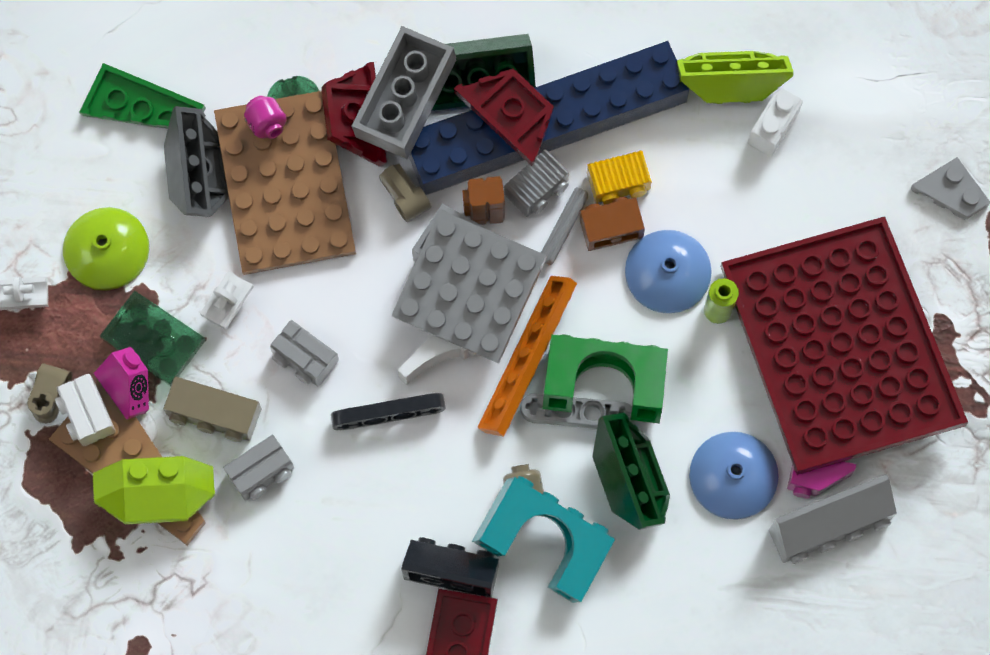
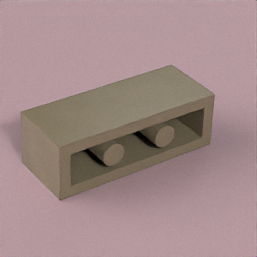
M175 376L163 410L173 423L185 426L188 422L197 425V429L202 432L213 434L215 430L225 433L224 437L229 440L241 442L242 439L251 441L262 408L259 401Z

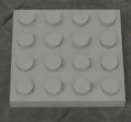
M440 209L391 316L499 364L547 256Z

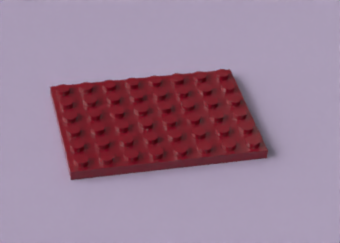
M885 216L721 262L720 267L724 278L733 281L738 288L739 295L735 308L796 475L967 426L968 420Z

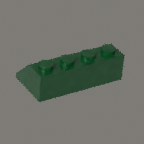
M529 34L448 43L447 45L454 47L456 62L431 111L468 107L454 93V88L457 85H470L479 82L480 78L497 76L500 72L510 69L518 72L535 88L533 51Z

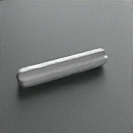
M576 187L541 251V253L547 256L546 264L552 265L580 214V210H582L588 199V192L586 190Z

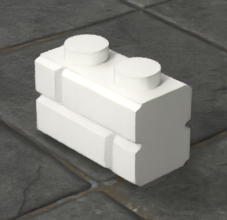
M778 87L751 130L747 143L772 157L791 127L792 122L799 114L804 100L784 88Z
M85 374L74 379V381L67 382L56 388L60 397L56 398L55 401L61 414L67 413L71 423L67 424L66 427L73 441L78 439L82 446H87L116 432L90 374Z

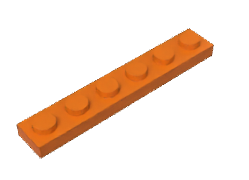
M550 276L477 427L484 433L504 437L535 374L538 364L548 347L551 334L554 333L561 316L577 285L573 279Z

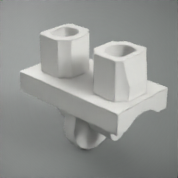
M228 270L218 287L214 289L212 296L200 312V315L226 330L254 288L253 284L239 278Z
M14 277L13 279L0 280V310L49 307L47 277Z

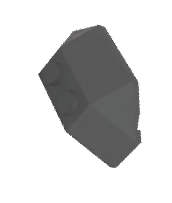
M175 106L172 110L164 142L169 199L184 215L211 217L229 197L218 132L205 118L206 115L202 109Z

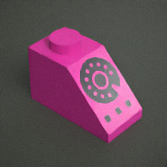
M132 347L112 352L93 374L126 419L145 414L149 410L148 369Z
M844 461L796 475L792 464L787 489L792 490L793 495L800 498L809 499L811 496L816 497L849 478L855 471L857 464Z

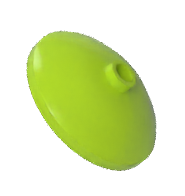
M112 207L98 208L83 214L70 226L63 243V258L71 275L81 284L96 290H113L129 284L142 272L149 257V239L143 225L129 212ZM107 239L105 245H98L99 240Z

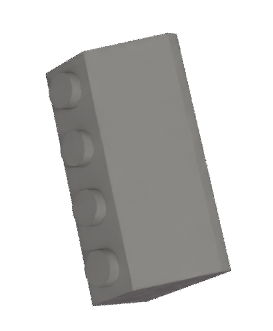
M887 474L776 518L768 531L782 562L785 563L791 560L793 564L799 563L809 558L808 553L819 549L820 553L835 548L837 546L835 542L846 538L847 542L862 537L864 535L863 531L873 527L877 531L891 525L890 520L897 512L890 480Z

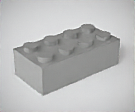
M401 26L352 124L355 137L408 159L456 62L454 47Z

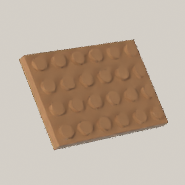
M322 91L275 99L286 114V124L283 127V132L273 139L258 138L254 135L244 120L247 104L214 110L243 275L356 254L336 144L327 140Z

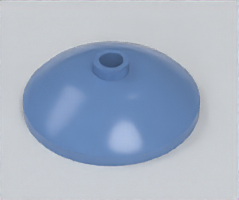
M660 230L641 238L629 252L625 266L626 282L632 295L643 306L660 313H678L696 305L707 292L712 274L710 259L703 246L693 237L675 230ZM668 261L673 262L675 267L668 269L665 263Z
M724 432L706 440L694 454L689 471L690 485L698 502L710 513L725 519H745L762 511L772 500L779 478L776 460L768 447L757 438L742 432ZM734 466L739 467L741 474H732L731 468Z

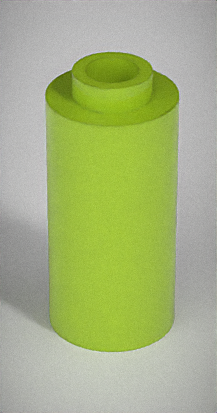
M723 278L711 284L704 305V314L712 323L721 324L730 319L739 295L738 288L733 281Z

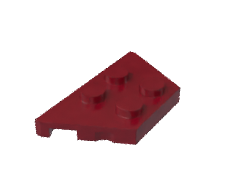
M369 62L355 71L351 70L345 73L340 78H334L326 82L321 87L327 140L379 167H383L387 163L386 150L356 138L352 129V124L376 78L374 62Z
M510 69L500 72L497 76L483 77L479 79V82L466 86L460 84L454 88V93L531 166L535 163L553 114L554 106L518 72Z

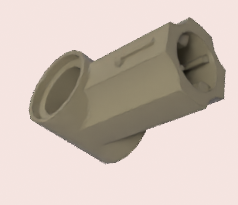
M399 163L392 164L379 175L381 183L394 199L396 209L407 223L432 207L423 190L419 186L416 187Z

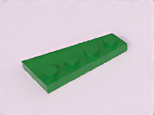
M103 63L79 113L81 116L168 129L172 110L175 106L202 109L203 112L206 107L197 101Z

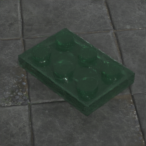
M135 290L100 334V338L116 350L132 347L148 369V372L170 387L174 377H179L206 341L202 335Z

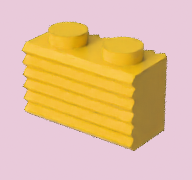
M641 150L587 164L586 173L595 203L603 202L604 205L610 204L614 199L628 195L631 198H638L644 196L651 189L652 181L643 151Z

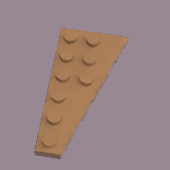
M98 380L95 384L116 432L92 444L82 446L78 439L72 440L66 427L67 424L71 423L67 416L49 438L51 443L92 474L122 459L162 457L137 418L126 419ZM197 511L187 521L160 522L158 524L188 546L206 522L199 511Z

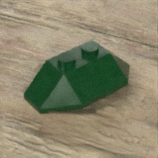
M626 413L601 416L598 420L592 458L611 511L638 530L665 524L670 493L651 441L635 424L629 421L630 418Z

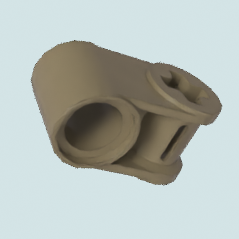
M44 363L39 367L27 402L29 410L38 422L47 424L57 418L60 410L55 399L60 396L56 388L72 381L71 371Z

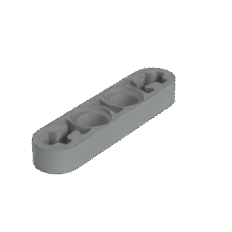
M530 394L521 403V414L528 422L597 429L598 420L590 421L584 416L586 408L591 406L597 407L601 412V416L606 415L605 408H610L609 414H618L619 410H625L627 416L631 417L632 407L626 402L573 397L571 415L567 418H559L553 410H550V417H545L546 410H537L536 415H531L530 409H526V407L531 406L532 402H537V406L542 408L543 394Z

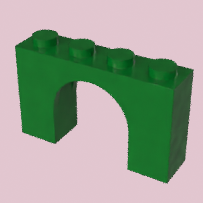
M551 334L542 409L572 413L574 388L580 375L591 368L610 367L623 373L632 385L633 398L630 420L660 424L668 349L660 348L656 345L643 346L624 341L610 342L602 341L598 338L585 339L572 337L567 334Z

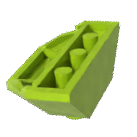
M759 51L697 53L685 59L677 60L680 80L703 101L714 104L763 101L776 91L778 87H781L791 79L794 74L788 56L780 55L778 57L771 53Z
M185 456L122 459L93 473L94 503L125 525L187 521L208 500L210 501L215 496L213 466Z

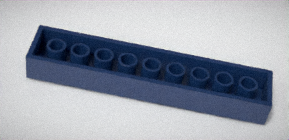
M669 41L535 87L554 106V111L538 155L545 149L549 152L687 103L690 89L680 80L677 59ZM473 110L424 126L409 155L416 177L425 195L524 161Z

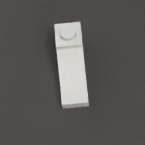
M432 335L397 370L398 377L408 385L422 372L442 361L459 356L465 360L469 355L475 356L476 353Z

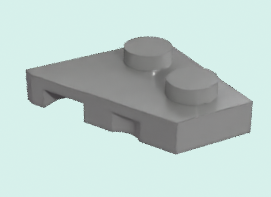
M958 157L911 186V190L914 193L918 194L920 192L934 200V204L950 209L954 215L964 220L975 215L990 204L989 199Z

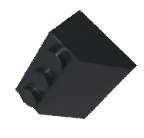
M419 537L418 541H410L401 570L404 580L492 598L499 568V559L494 558L495 555L488 551L477 550V554L465 551V547L457 544H448L447 547L436 545L435 540Z

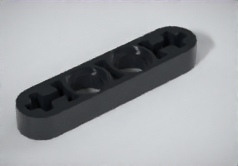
M432 393L340 409L332 412L330 416L334 430H347L433 415L445 411L446 407L443 394Z

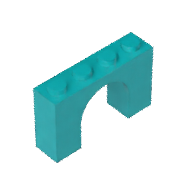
M521 476L506 479L472 542L497 557L505 556L520 528L527 520L534 516L550 519L560 528L564 536L565 553L547 588L572 603L582 602L615 539L608 535L609 530L595 522L590 524L583 520L584 515L578 510L571 507L566 509L559 505V499L548 492L541 494L533 489L534 484L528 479Z

